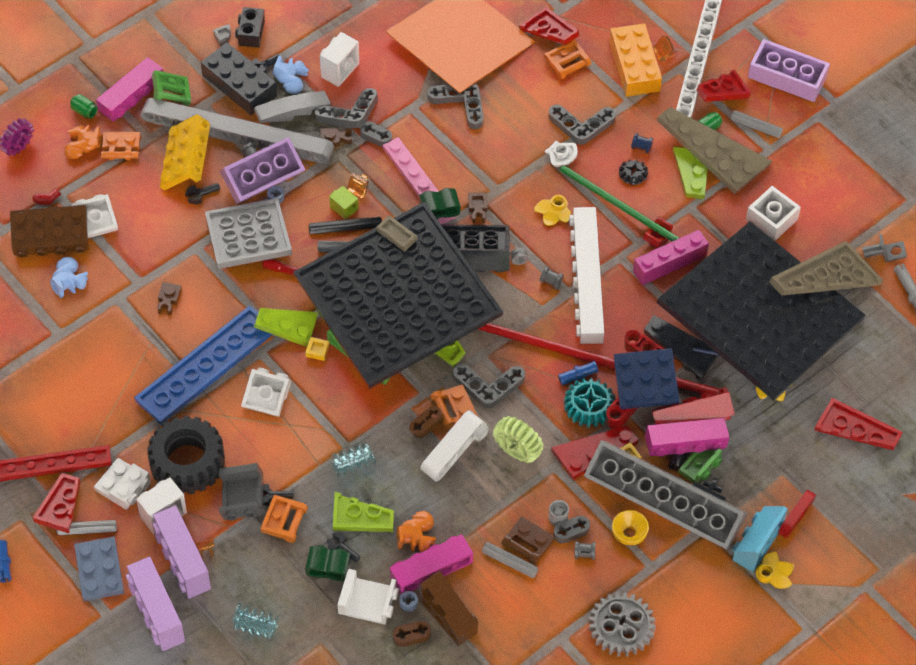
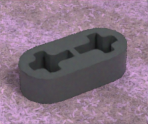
M366 122L360 127L361 137L373 144L383 147V144L392 141L391 131L373 122Z
M577 516L561 522L555 526L553 536H555V540L558 543L562 544L585 536L589 532L590 521L585 516ZM580 523L581 525H584V529H581V527H577V524ZM559 531L566 532V536L559 534Z

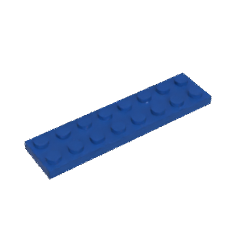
M249 305L135 396V402L162 425L273 334L253 327L258 312Z

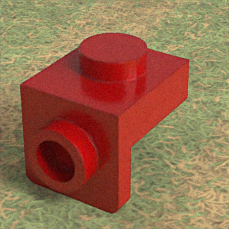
M660 217L655 220V223L672 232L673 225ZM652 229L648 230L643 236L644 241L657 248L668 241L667 238Z

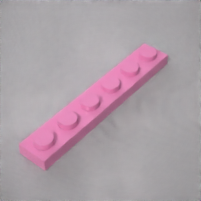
M399 137L383 144V150L418 197L425 191L438 192ZM442 217L437 220L440 224H445L455 219V217Z

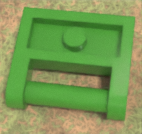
M154 70L152 73L154 99H166L189 106L191 94L188 78ZM163 90H165V91H170V92H175V93H179V94H182V95H177V94H172V93H168V92H163Z

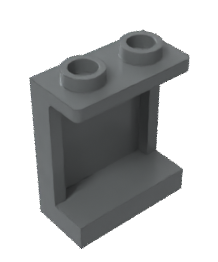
M258 463L220 468L219 477L223 481L222 507H219V513L223 519L231 521L242 517L253 518L256 515H262L263 471Z

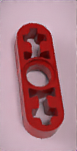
M808 489L805 491L778 531L779 535L786 539L789 538L816 498L815 493Z

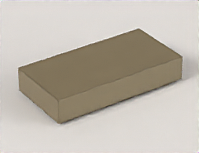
M390 215L376 227L380 234L404 252L417 240V236Z

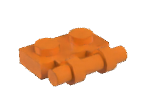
M103 132L101 158L109 160L139 159L140 132Z

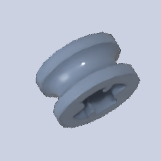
M279 186L269 188L267 192L268 200L278 198L279 204L284 201V190Z
M405 591L400 595L399 604L403 611L412 612L417 608L418 598L414 592ZM407 598L411 599L410 605L406 604Z

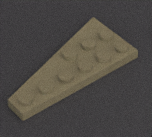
M672 107L668 108L657 118V121L734 194L772 163L766 157Z
M845 241L773 276L769 282L781 295L879 286L883 280L851 245Z

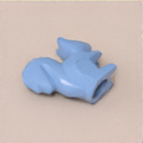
M278 56L272 75L280 83L284 84L283 88L286 92L294 95L300 93L303 89V82L296 75L308 76L306 72L309 70L300 60L294 64L293 58H290L286 64L282 62V57Z
M64 257L57 262V270L53 273L50 284L53 291L60 298L64 297V290L69 289L74 294L76 293L75 287L78 289L86 287L88 272L75 275L74 273L78 269V263L75 259Z

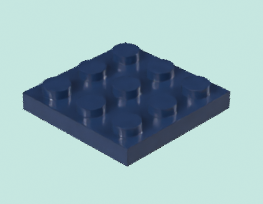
M672 348L614 354L620 409L679 404Z

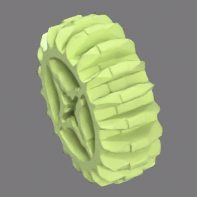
M507 416L503 417L495 425L493 437L498 446L504 450L503 452L525 463L533 462L542 453L544 444L541 437L521 419L518 420L516 417Z

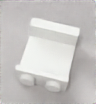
M348 569L338 601V614L386 625L387 618H391L394 606H391L392 601L397 600L399 588H396V580L392 579L389 586L357 578L356 570Z

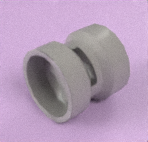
M556 500L550 504L548 520L551 525L556 526L568 520V504L562 500Z

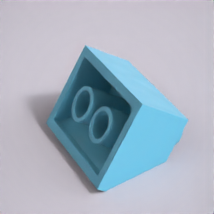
M764 506L761 512L757 511L752 519V526H747L744 530L742 541H737L734 545L732 561L754 572L778 536V531L785 521L788 508L785 506Z

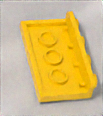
M196 114L172 126L169 130L160 188L163 190H167L189 178L195 182L201 180L210 123L200 115Z

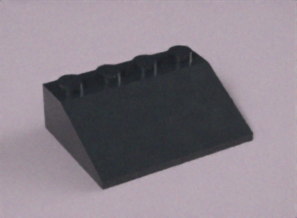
M441 224L473 270L477 272L509 271V225Z

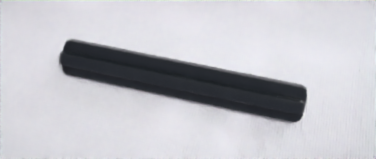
M378 216L309 223V233L316 234L376 228L382 222V218Z

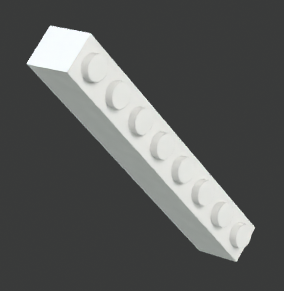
M596 207L573 208V215L569 216V224L573 226V230L570 231V241L574 242V246H571V257H575V261H572V272L576 273V277H573V288H577V293H574V304H578V309H575V320H579V325H576V336H580V344H603L604 322Z

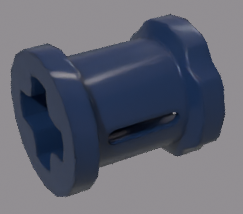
M635 133L631 148H638L649 154L654 138L639 136V133Z

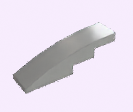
M325 91L308 92L270 101L256 106L254 111L260 123L293 121L294 116L311 115L312 111L317 107L330 106L331 103Z

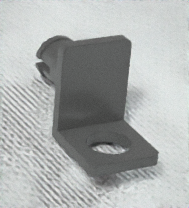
M879 234V244L863 247L865 258L882 254L885 261L890 262L907 257L903 241L885 245L882 234ZM898 247L901 249V253L899 255H892L891 250Z

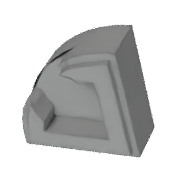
M229 24L213 30V34L220 46L230 39L231 30Z

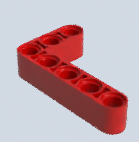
M632 329L625 334L624 348L628 353L664 349L637 330ZM618 396L606 412L608 427L611 429L622 427L638 408L620 409ZM614 415L619 416V418L613 419L611 417Z

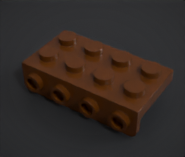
M86 205L10 211L11 243L15 256L27 257L33 254L45 256L47 253L65 254L69 251L82 253L85 250H89Z

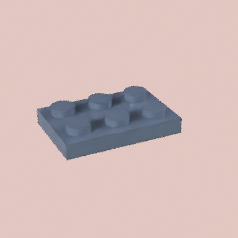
M115 536L74 544L83 601L124 594Z

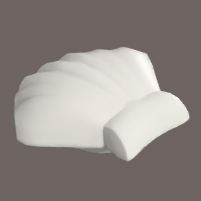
M555 141L545 150V153L550 156L554 167L569 165L576 159L577 146L575 143H559Z

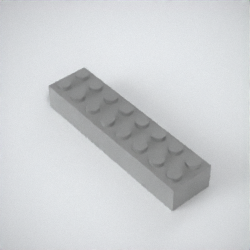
M601 440L584 474V477L725 549H730L747 515V512L607 441Z

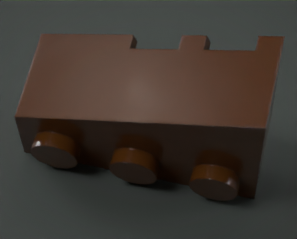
M438 571L420 584V603L457 646H460L478 633L477 618L468 611L441 571Z

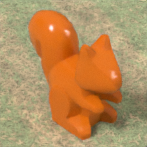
M79 125L72 130H68L70 138L77 139V141L70 142L65 146L64 154L67 158L78 159L83 153L102 148L103 134L100 132V127H97L94 132L90 130V125H87L86 128L83 125Z
M416 512L412 516V520H407L400 526H397L396 538L398 549H401L404 544L409 543L412 552L415 550V546H418L419 551L424 552L435 544V537L423 536V532L429 531L434 526V519L429 512Z

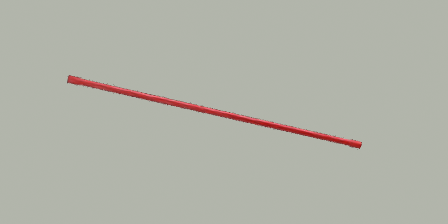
M274 259L264 260L263 262L264 269L294 276V271L300 269ZM491 323L478 329L588 362L595 361L598 365L615 369L614 359ZM676 377L677 388L700 395L710 391L720 392L719 388Z

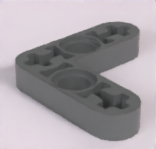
M449 84L431 86L427 90V99L432 104L464 102L468 126L471 129H479L483 126V110L477 84H473L455 96L448 94L450 91H456ZM469 90H472L473 97H470ZM471 103H475L478 105V107L470 108L468 105ZM473 115H476L477 122H474Z
M373 88L363 90L351 110L331 106L317 107L314 111L316 121L350 128H360L366 123L378 102L377 91Z
M553 105L549 108L548 117L551 122L575 143L583 145L615 122L616 111L611 107H605L581 123L563 106ZM566 122H572L574 126L567 127L564 124ZM597 123L599 127L592 128L590 124Z
M459 364L453 370V378L459 385L463 384L466 392L481 406L492 408L525 381V370L520 366H513L488 385L470 367L465 364ZM458 372H460V373H464V372H465V376L462 375V374H461V375H458ZM513 374H520V378L517 376L513 378ZM478 383L480 388L472 389L470 384ZM499 384H506L508 388L502 391L497 386ZM485 396L488 397V398H489V397H492V400H490V399L485 400Z

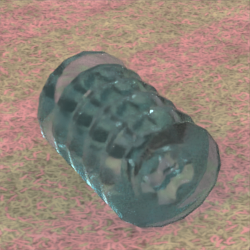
M366 442L361 443V448L359 445H355L354 451L349 447L346 453L343 450L339 451V456L336 453L332 454V465L338 478H340V471L346 476L348 468L352 473H354V466L361 470L362 463L369 467V460L374 465L376 464L374 454Z
M239 603L233 617L234 628L236 630L241 628L243 632L249 630V633L252 635L257 632L258 637L265 635L266 639H271L277 629L279 616L277 615L275 620H273V614L270 612L265 617L264 610L257 615V608H254L250 613L248 605L242 610V604Z

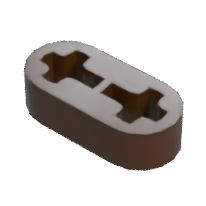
M431 406L416 417L409 426L413 436L423 438L439 426L444 420L441 409L437 406ZM435 414L437 418H433L431 415ZM420 426L422 430L419 431L416 427Z
M425 621L401 625L393 630V642L399 647L425 642L431 636V627ZM419 628H422L423 631H425L424 635H421V633L419 632ZM399 633L405 636L404 640H401Z

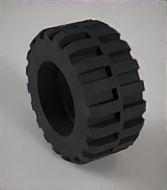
M183 416V419L176 417L172 419V422L166 421L163 423L161 429L158 427L154 431V436H151L147 453L150 470L158 483L170 477L183 494L184 492L195 494L197 490L202 492L206 490L207 485L212 486L215 483V478H220L219 469L225 466L222 437L219 435L218 430L215 427H211V423L206 420L202 422L201 418L194 417V419H190V416ZM186 445L199 447L205 452L201 459L190 465H178L168 459L174 450Z

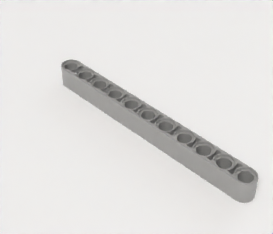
M154 98L146 100L140 114L141 118L147 122L167 127L175 126L198 114L210 123L209 137L242 145L254 143L256 148L264 149L289 137L300 159L321 164L329 162L334 149V144L326 139Z

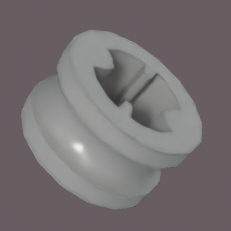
M516 248L510 252L513 264L522 265L528 261L526 249Z

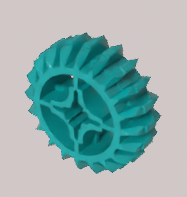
M592 377L589 381L583 378L582 383L576 380L575 385H570L569 390L565 392L564 410L567 412L568 418H572L573 423L579 421L580 427L583 424H586L587 428L591 424L595 428L598 426V423L604 425L607 409L615 401L616 396L612 394V388H607V383L600 384V379L597 382H593Z

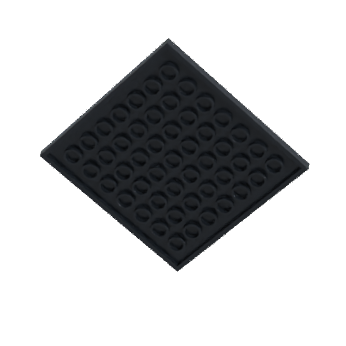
M425 202L394 218L417 236V240L405 252L374 228L293 272L295 278L369 389L503 315V310Z
M751 221L661 295L656 302L773 401L865 317L862 311L836 290L781 295L769 281L773 276L801 262Z

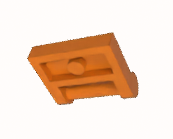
M575 39L567 45L563 44L544 54L545 60L553 68L560 80L565 78L566 75L592 64L589 56ZM577 58L581 59L564 69L561 67Z
M463 384L444 391H435L430 395L432 401L436 403L444 415L443 425L445 429L452 428L462 415L469 410L477 416ZM443 400H448L455 418L450 417Z
M274 495L260 528L261 533L294 543L297 537V529L303 514L307 512L308 506L298 501ZM291 509L296 510L289 531L283 530Z

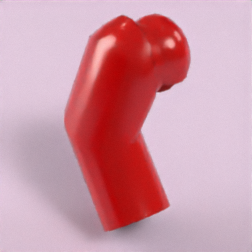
M54 188L49 194L35 193L32 200L38 205L49 206L61 193L58 189Z

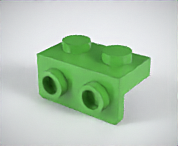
M719 448L716 452L714 450L694 452L681 466L678 473L690 482L700 484L710 477V471L713 468L719 467L723 460L721 458L723 450Z

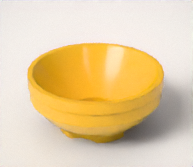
M626 510L620 512L612 522L613 535L622 544L637 545L648 534V521L644 515L637 511ZM628 528L633 529L635 535L627 537L624 534V530Z

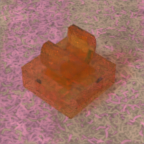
M662 36L653 47L659 61H665L668 57H673L677 52L674 50V44L671 43L668 36Z
M355 172L352 173L347 190L363 198L367 193L369 176L364 173L361 175Z
M212 537L194 542L202 560V553L205 550H208L210 556L214 557V551L210 548L215 546Z

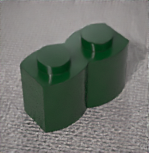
M444 188L438 192L425 191L419 195V204L425 202L437 219L460 215L461 206L456 189Z
M323 545L310 546L305 574L316 578L345 581L350 562V553L341 548L329 550Z

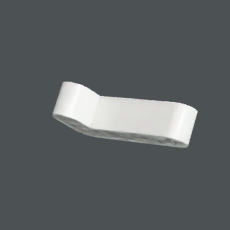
M470 410L465 412L424 460L420 469L434 481H439L474 439L479 442L487 435L489 431L488 426Z

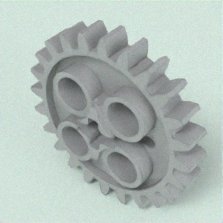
M616 592L615 598L608 594L607 601L601 598L600 604L595 603V610H591L590 616L592 617H589V623L591 624L589 625V631H592L591 638H597L595 644H603L602 651L609 648L610 655L617 651L618 657H620L621 652H624L626 657H628L629 651L636 655L637 648L643 651L644 644L649 646L650 639H653V632L656 628V625H654L655 617H651L653 610L647 611L648 603L641 605L642 598L637 601L634 600L635 594L627 598L626 592L623 594V597H620L619 593ZM613 610H618V611H620V613H619V614H614V613H612V611H613ZM636 617L639 621H633L631 618ZM610 627L613 631H606L604 628ZM628 634L631 635L633 638L627 639L624 637V635Z

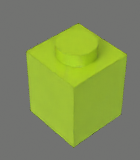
M344 186L334 190L329 196L330 208L345 220L359 209L358 198Z

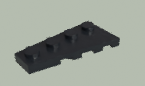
M653 315L644 328V333L656 344L665 349L672 348L673 359L676 358L680 361L683 367L688 372L691 371L696 375L695 378L700 382L718 357L693 351V348L712 349L702 340Z

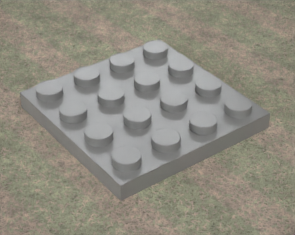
M278 198L205 212L218 269L292 255Z

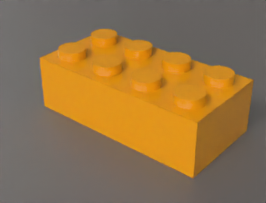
M645 23L611 28L609 43L625 97L660 92L662 76Z

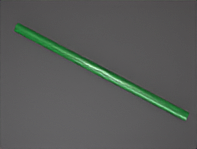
M565 165L560 168L562 173L671 242L679 239L678 236Z

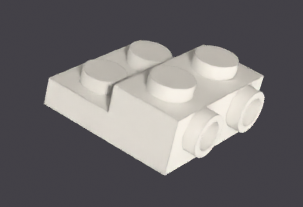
M99 194L88 200L80 199L72 204V206L86 205L88 238L118 230L108 194Z
M264 368L252 369L241 407L280 417L284 400L287 399L292 381L288 379V375L277 372L276 375L269 374L270 371Z
M117 458L96 483L94 490L127 510L130 505L135 504L138 495L150 485L149 472L134 463L130 465Z

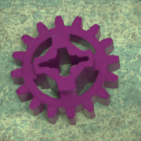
M19 118L17 122L14 120L12 124L7 126L8 129L4 130V134L0 137V140H2L0 142V150L8 156H15L16 152L19 154L21 150L26 148L25 145L29 144V140L33 137L31 134L34 132L33 125L25 118Z

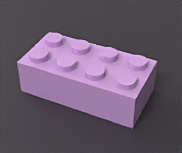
M763 39L750 63L748 78L815 102L827 78L830 63Z
M287 137L224 167L220 173L237 205L305 171V168L290 138Z
M176 505L153 514L155 522L152 523L155 531V539L158 544L161 543L164 558L170 562L173 576H177L179 581L177 583L181 593L185 592L188 599L210 590L208 570Z
M147 557L128 565L129 574L126 575L129 583L128 587L131 594L136 598L139 611L143 613L147 629L151 630V637L155 646L159 645L163 652L184 643L185 638L181 621L151 558Z

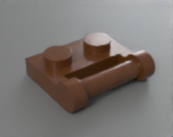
M521 516L511 531L503 538L501 544L505 547L509 546L536 565L554 542L555 536ZM514 538L520 540L524 544L533 548L534 550H536V552L534 553L531 550L524 547L523 545L514 541Z

